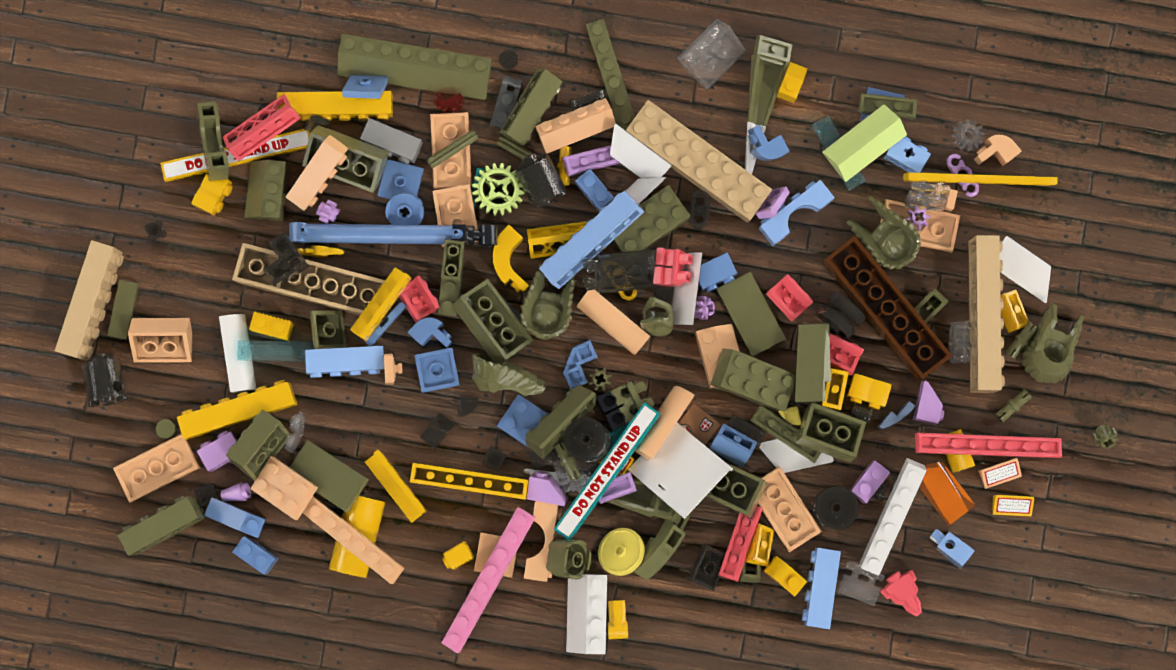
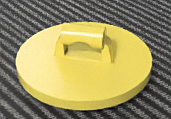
M618 528L612 530L602 539L599 545V562L603 569L612 575L624 576L630 574L639 567L644 558V542L631 529Z

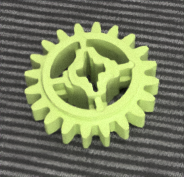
M493 163L492 169L485 166L486 173L480 170L479 174L481 177L475 176L474 178L478 184H472V187L477 189L472 192V195L478 196L475 199V203L482 202L479 207L480 209L487 207V214L490 210H493L494 216H496L497 211H500L501 216H503L504 210H507L510 214L511 207L518 208L515 202H522L519 196L524 195L525 192L519 189L525 185L518 183L521 181L522 176L515 177L517 170L511 173L510 165L504 169L503 163H501L500 168H497L496 164ZM495 175H501L505 178L502 180H496L494 178L492 179L491 177ZM485 182L488 184V187L490 188V192L486 197L483 193V185ZM512 183L514 188L512 197L507 191V186ZM495 186H496L497 188H499V187L501 186V187H502L501 192H499V191H498L497 193L494 192V191H495ZM495 199L504 200L506 203L495 204L492 203V201Z

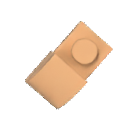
M994 135L984 142L986 146L976 152L978 156L974 160L980 165L990 156L994 155L1000 164L1004 166L1022 151L1011 138L1004 135Z

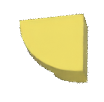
M798 406L786 408L785 412L778 411L781 418L791 425H801L802 421Z

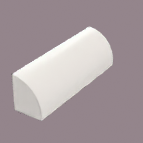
M244 314L219 316L230 392L235 394L255 390L256 382L246 317Z

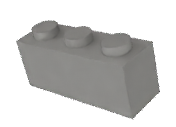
M370 118L360 137V140L389 151L388 157L396 156L398 161L404 164H409V162L415 164L423 145L421 139Z

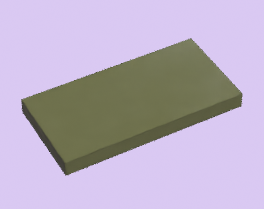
M751 272L716 289L751 357L786 340Z
M308 440L290 466L291 469L318 487L316 493L347 513L369 481V479Z

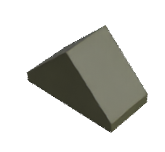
M934 288L914 309L927 323L949 301Z

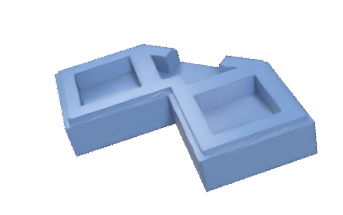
M403 302L399 303L375 329L366 343L372 346L407 306Z
M590 340L573 347L563 371L570 389L588 383L581 365L598 358Z

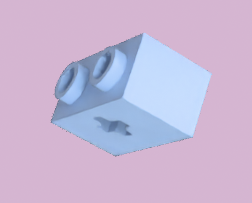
M905 136L888 149L884 159L909 173H920L930 153L927 152V148L922 145L916 146ZM907 151L910 152L909 158L906 157V152H907Z

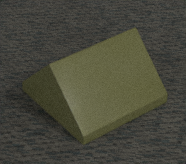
M310 311L314 349L347 348L343 311Z

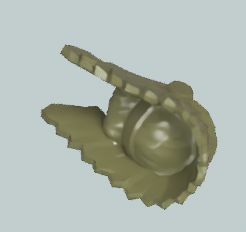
M870 196L868 200L883 219L882 223L873 232L853 220H848L847 224L852 227L851 231L861 239V243L870 250L871 256L876 257L877 263H881L883 267L888 269L905 267L915 259L920 250V234H918V230L913 227L912 223H907L906 219L900 218L891 209H888L880 201H876Z
M540 269L536 271L533 284H531L528 291V296L524 299L525 304L521 306L522 312L520 314L522 318L521 323L525 325L524 328L536 338L547 340L557 337L566 331L569 321L572 319L570 314L573 311L571 305L574 295L572 292L575 285V275L565 284L560 295L544 291L546 284L545 275Z
M1051 303L1049 310L1045 311L1041 322L1036 326L1038 330L1028 341L1029 344L1023 348L1024 352L1021 357L1023 358L1022 365L1025 367V372L1029 373L1036 381L1054 384L1062 381L1072 367L1073 354L1079 341L1078 337L1081 333L1085 316H1080L1070 335L1064 334L1062 331L1054 329L1058 320L1057 305Z
M485 353L472 355L473 374L471 377L479 391L494 393L499 390H513L523 396L543 393L546 389L544 386L545 381L538 379L537 375L531 374L530 371H524L523 367L517 366L516 363H509L507 360L500 365L499 363L495 364L490 356Z

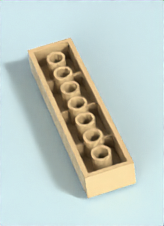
M647 100L626 129V132L669 163L672 169L747 223L773 190L649 100Z
M976 235L968 241L970 393H994L1002 390L1005 384L1004 375L1001 373V368L1004 367V356H1001V348L1004 347V338L1001 337V329L1004 327V319L1001 317L1003 298H1000V291L1003 290V279H1000V271L1003 270V261L1000 260L1003 243L1000 241V236Z
M246 243L242 244L232 278L233 281L239 284L357 315L362 314L385 282V280Z

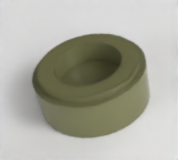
M163 419L157 423L156 433L161 438L169 439L175 435L176 425L171 420Z

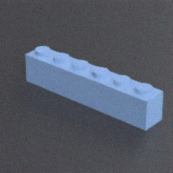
M624 190L622 193L617 194L608 206L603 207L594 219H590L583 229L573 234L565 245L560 246L552 257L547 258L539 269L552 285L560 289L642 215L644 211Z

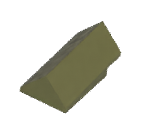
M829 324L799 325L795 402L804 404L826 401L825 383L831 382Z

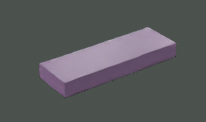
M611 145L562 158L568 177L584 173L589 169L596 170L620 164V162L610 155Z

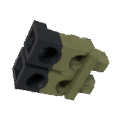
M642 380L634 383L631 381L596 397V401L603 414L621 406V408L604 416L611 431L631 422L644 402L650 407L654 406L650 396L641 400L638 395L646 390Z

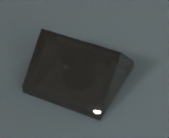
M702 543L686 579L714 591L721 577L719 572L725 553Z

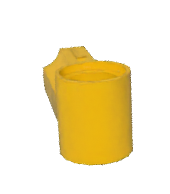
M625 600L608 601L609 639H628Z

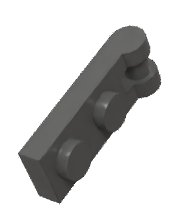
M504 75L490 126L499 129L503 127L518 101L523 80L518 78L517 80L511 79L510 76ZM508 86L515 87L514 92L507 91Z

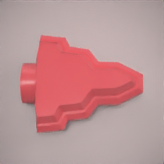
M913 570L902 575L897 571L886 578L888 584L880 590L886 599H891L895 604L902 605L907 612L914 616L922 613L921 602L916 596L918 588L915 581L917 578Z

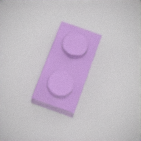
M787 187L776 188L770 192L756 212L759 219L772 218L777 214V211L790 193Z

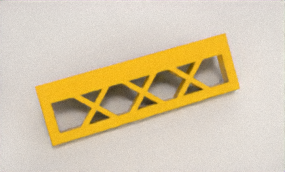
M588 221L527 229L530 257L553 256L557 249L552 247L555 242H561L565 245L573 234L585 227ZM541 244L545 247L542 251L534 252L533 245Z
M395 267L350 331L367 342L408 285L411 277Z
M376 450L374 455L365 461L366 465L410 522L413 523L426 513L427 510L381 450Z

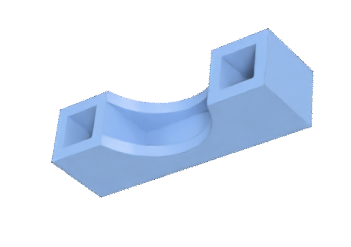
M821 180L817 183L812 181L805 187L806 191L800 194L798 192L790 199L791 203L787 206L785 204L781 205L774 217L764 218L760 222L762 225L759 230L772 246L776 245L790 233L788 219L792 212L801 208H808L818 212L835 198Z

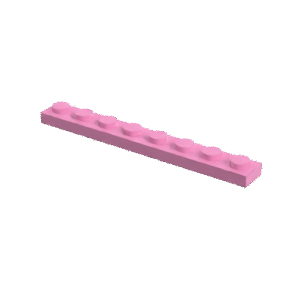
M517 507L442 641V644L454 652H461L534 522L535 516Z

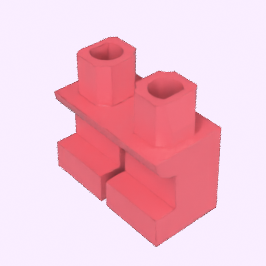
M657 248L655 265L658 266H655L653 284L661 287H682V284L690 283L691 274L684 271V265L692 264L693 255L678 249Z

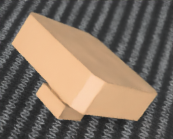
M384 354L386 385L394 384L396 373L402 374V363L395 365L393 354Z

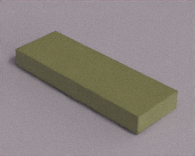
M861 93L858 113L871 115L882 105H885L899 118L915 119L918 99Z
M119 280L107 336L128 340V330L139 289L138 283Z

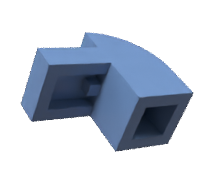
M760 125L748 130V138L756 146L755 149L750 151L755 158L761 161H771L790 152L781 135L768 141Z
M435 318L421 319L407 332L422 347L433 336L446 348H449L452 344L450 340L452 336L444 329L440 331L444 324Z

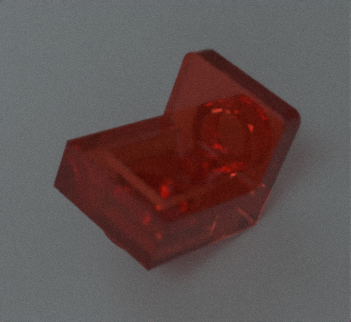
M439 92L435 93L436 99H434L438 110L442 109L444 113L451 110L452 112L457 111L465 104L461 93L444 101Z

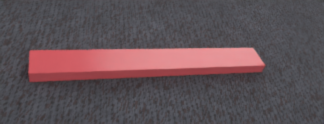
M915 433L916 453L1062 458L1061 438Z

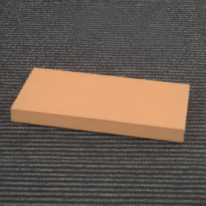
M468 112L430 114L432 156L469 132ZM470 145L433 168L434 190L468 184L472 188Z
M885 199L884 202L888 209H891L900 218L904 219L910 217L907 212L909 210L914 212L916 205ZM918 206L919 210H923L925 208ZM926 208L925 213L930 215V218L926 219L928 225L926 227L921 225V229L918 231L921 237V246L952 253L960 215ZM917 215L915 219L918 222L920 215Z
M182 434L114 467L113 470L129 503H132L200 469V466L188 441L183 439Z
M780 466L761 478L767 482V485L758 505L763 508L762 512L788 552L793 551L822 532Z

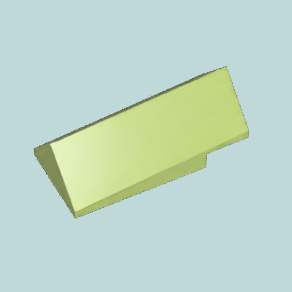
M882 105L822 153L844 182H846L904 138L907 133L901 119L887 106Z

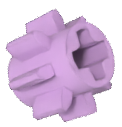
M328 200L327 203L322 201L316 212L320 216L319 220L326 224L329 221L335 222L340 212V209L336 208L337 204L331 200Z
M916 206L914 212L912 210L907 212L910 217L906 218V221L912 223L919 231L921 225L925 227L928 225L926 219H929L930 215H926V208L919 210V207ZM920 215L919 221H915L916 216Z
M698 296L695 306V318L708 320V315L711 316L714 313V303L711 301V298Z

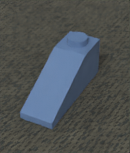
M211 498L204 515L256 538L259 537L266 518L215 498Z

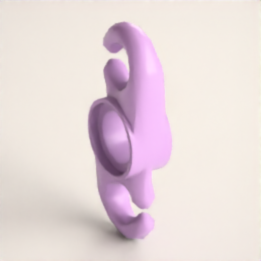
M951 154L947 158V167L952 174H958L960 170L972 174L971 169L965 166L963 160H960L957 166L952 165V159H960V155ZM958 183L964 191L967 190L968 185L975 187L973 192L967 191L965 193L966 196L974 197L979 192V184Z

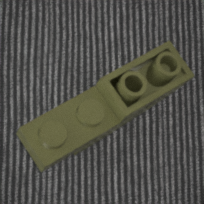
M445 239L438 314L457 316L458 314L452 305L457 301L461 293L465 241Z
M674 510L672 519L664 521L656 538L650 537L645 546L644 558L639 567L633 572L644 580H648L659 571L685 537L686 533L683 529L691 515L684 519Z

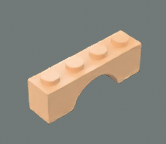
M535 501L533 516L536 518L534 521L544 531L545 544L539 554L526 560L525 579L547 582L548 578H552V573L547 570L546 564L549 544L553 539L558 538V532L554 530L556 520H560L562 509L558 508V505Z

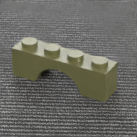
M216 101L197 103L196 117L209 181L228 179L229 164L221 140Z

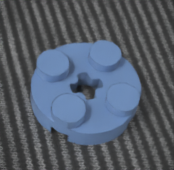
M411 193L396 194L387 203L386 217L391 225H419L424 218L423 202ZM404 207H407L408 211H410V214H407L406 217L400 212V209H404Z

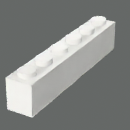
M906 458L860 560V567L879 576L926 473L925 465Z

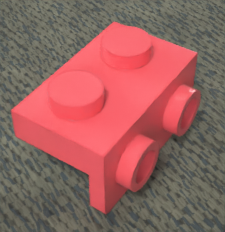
M788 274L766 293L791 322L813 303L810 296Z
M420 275L409 282L399 296L401 301L407 306L406 309L415 323L432 315L439 308L437 298L431 294L426 281Z
M829 334L830 366L849 372L848 375H852L864 349L855 343L843 340L838 335Z

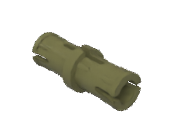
M1028 321L1020 334H1016L1014 342L1005 353L1016 359L1023 347L1029 344L1028 341L1038 328Z
M1023 389L1015 398L1009 399L1007 404L995 413L997 418L1004 413V416L999 419L1000 422L1004 423L1014 412H1019L1020 407L1032 399L1030 394L1022 398L1028 393L1027 390Z
M561 442V446L557 444L554 449L561 460V466L565 468L570 478V482H574V478L576 480L580 479L582 476L575 464V458L571 456L566 443Z

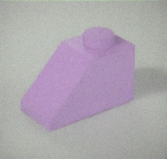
M923 381L920 384L913 420L937 425L939 421L942 422L944 417L943 404L929 382Z
M536 471V473L534 472L529 477L528 500L560 506L566 505L569 497L553 476L547 475V472Z

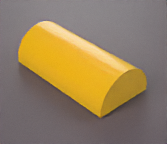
M358 496L348 513L343 510L342 518L375 544L386 502ZM337 540L335 541L329 569L367 578L369 566Z

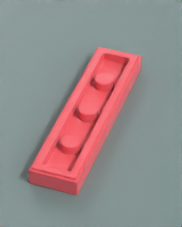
M757 506L752 518L739 513L719 576L738 582L763 508Z

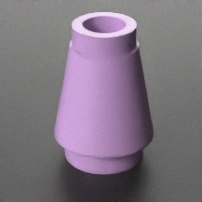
M243 482L221 491V499L223 502L246 501L247 498L251 497L250 486L248 483Z

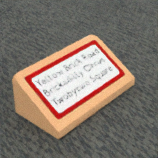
M1017 458L979 470L985 489L1022 477Z

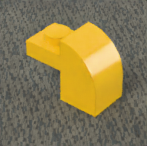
M774 556L768 566L763 569L769 577L784 587L794 597L807 583L803 577L777 556Z

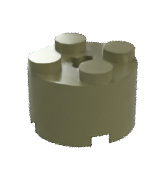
M566 538L551 541L546 564L547 570L557 577L581 579L583 577L581 575L589 570L591 564V552L587 550L585 546L587 544L581 540H568Z

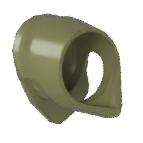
M650 297L644 305V320L640 321L641 328L655 337L667 336L673 330L672 306L660 299ZM660 307L667 311L654 312L649 310V308Z

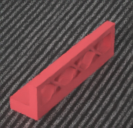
M284 94L224 135L223 139L228 151L240 161L301 118L291 106L288 97ZM285 103V106L277 110L281 104ZM269 114L266 119L262 120L265 115ZM253 125L250 130L246 131L248 127ZM237 136V138L234 141L230 142L232 138Z

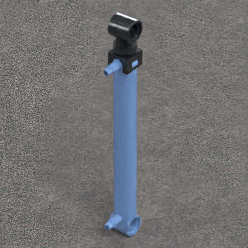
M289 223V242L299 244H445V239L465 241L464 246H468V244L474 245L475 241H478V245L497 246L498 240L497 225H479V230H475L474 226L468 227L466 224Z

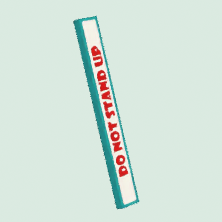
M644 402L555 526V531L568 540L574 537L661 415L658 411Z

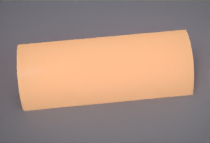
M592 287L577 305V308L633 355H636L650 338L645 331Z
M674 386L658 409L661 415L635 452L647 460L653 459L695 395L682 387Z

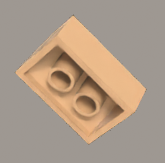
M132 318L128 336L134 362L192 361V328L190 318Z
M732 324L714 326L695 332L710 389L715 388L710 384L722 348L739 351Z

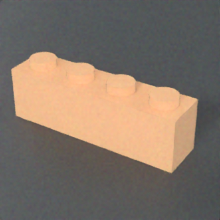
M606 98L567 114H562L552 120L545 121L535 127L547 154L614 127L616 122L612 109Z
M329 135L314 154L286 198L303 211L308 206L313 207L319 199L316 195L319 192L322 194L328 184L325 182L328 178L331 180L338 171L335 168L338 164L341 166L346 160L347 156L345 153L349 148Z

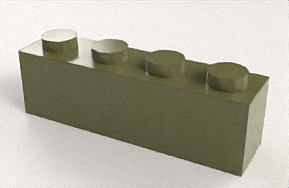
M537 68L499 133L519 145L524 146L531 139V133L536 128L535 126L540 124L543 113L549 109L552 98L560 91V85L563 81L548 70Z

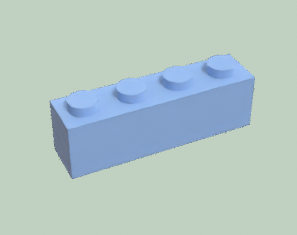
M383 346L305 350L306 375H310V378L322 377V374L330 373V377L341 376V373L349 372V376L361 375V372L368 371L369 375L380 374V371L384 370Z
M815 548V551L811 552L810 563H813L812 571L809 570L807 582H810V588L805 593L807 609H803L802 621H805L804 625L830 629L841 551Z

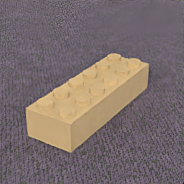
M91 240L55 348L56 352L87 361L92 356V345L94 339L96 340L99 335L98 326L105 317L104 308L111 299L110 290L117 281L116 272L118 266L122 265L123 252L112 246Z

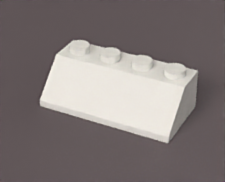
M582 574L581 576L583 577L581 579L568 578L566 652L605 654L607 575Z

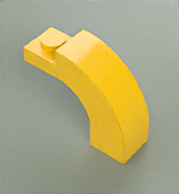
M508 225L498 236L497 246H494L493 263L499 279L505 286L512 281L510 285L517 292L522 291L525 293L530 288L529 285L513 271L510 265L511 254L523 241V237Z

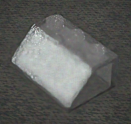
M716 19L677 59L684 69L701 86L708 90L737 61L746 49L731 27Z

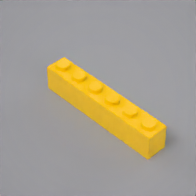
M342 91L277 92V99L284 94L288 97L291 106L299 114L301 121H312L315 118H320L321 121H331L332 118H339L341 121H349L350 118L367 121L369 118L388 120V117H393V94L391 91H384L380 99L343 97ZM285 103L281 104L277 110L285 106Z
M285 380L277 381L273 387H258L254 393L248 394V392L237 394V398L232 400L228 397L218 400L219 404L213 406L209 403L200 406V410L194 412L193 409L181 412L182 415L178 416L177 420L183 439L189 440L252 420L262 409L271 414L296 406L297 401L291 383L285 382Z
M417 463L412 464L410 477L411 483L524 500L527 498L529 480Z

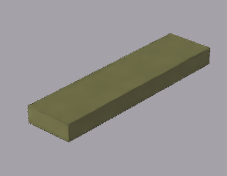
M760 405L750 422L811 462L815 463L819 458L821 452L796 444L799 429L764 406Z

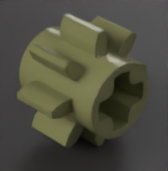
M595 368L596 374H589V377L593 378L589 385L594 384L596 386L595 391L598 390V387L605 391V385L612 384L607 381L612 375H606L605 368L602 372ZM600 375H603L605 383L601 382L600 385L597 384V380L595 379V377H600Z
M1101 425L1093 433V440L1096 446L1101 445L1103 449L1113 447L1116 441H1118L1117 432L1114 427L1110 429L1109 425Z

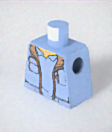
M936 529L929 537L938 544L936 550L959 569L963 567L974 553L971 547L950 532L945 536ZM951 543L953 549H948L945 544Z

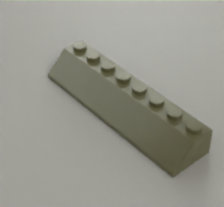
M346 34L341 35L338 51V76L347 78L350 75L388 76L389 85L486 100L492 70L491 58Z

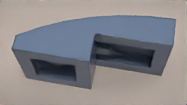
M909 401L905 403L897 415L892 411L888 412L877 428L880 430L897 423L908 415L915 405Z

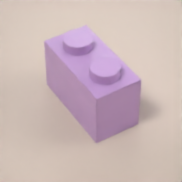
M228 431L219 434L217 436L218 439L212 443L207 441L200 445L201 449L197 453L207 471L212 472L230 462L226 454L229 448L238 440L234 432L228 433Z
M871 461L848 492L862 503H867L890 472L877 461Z

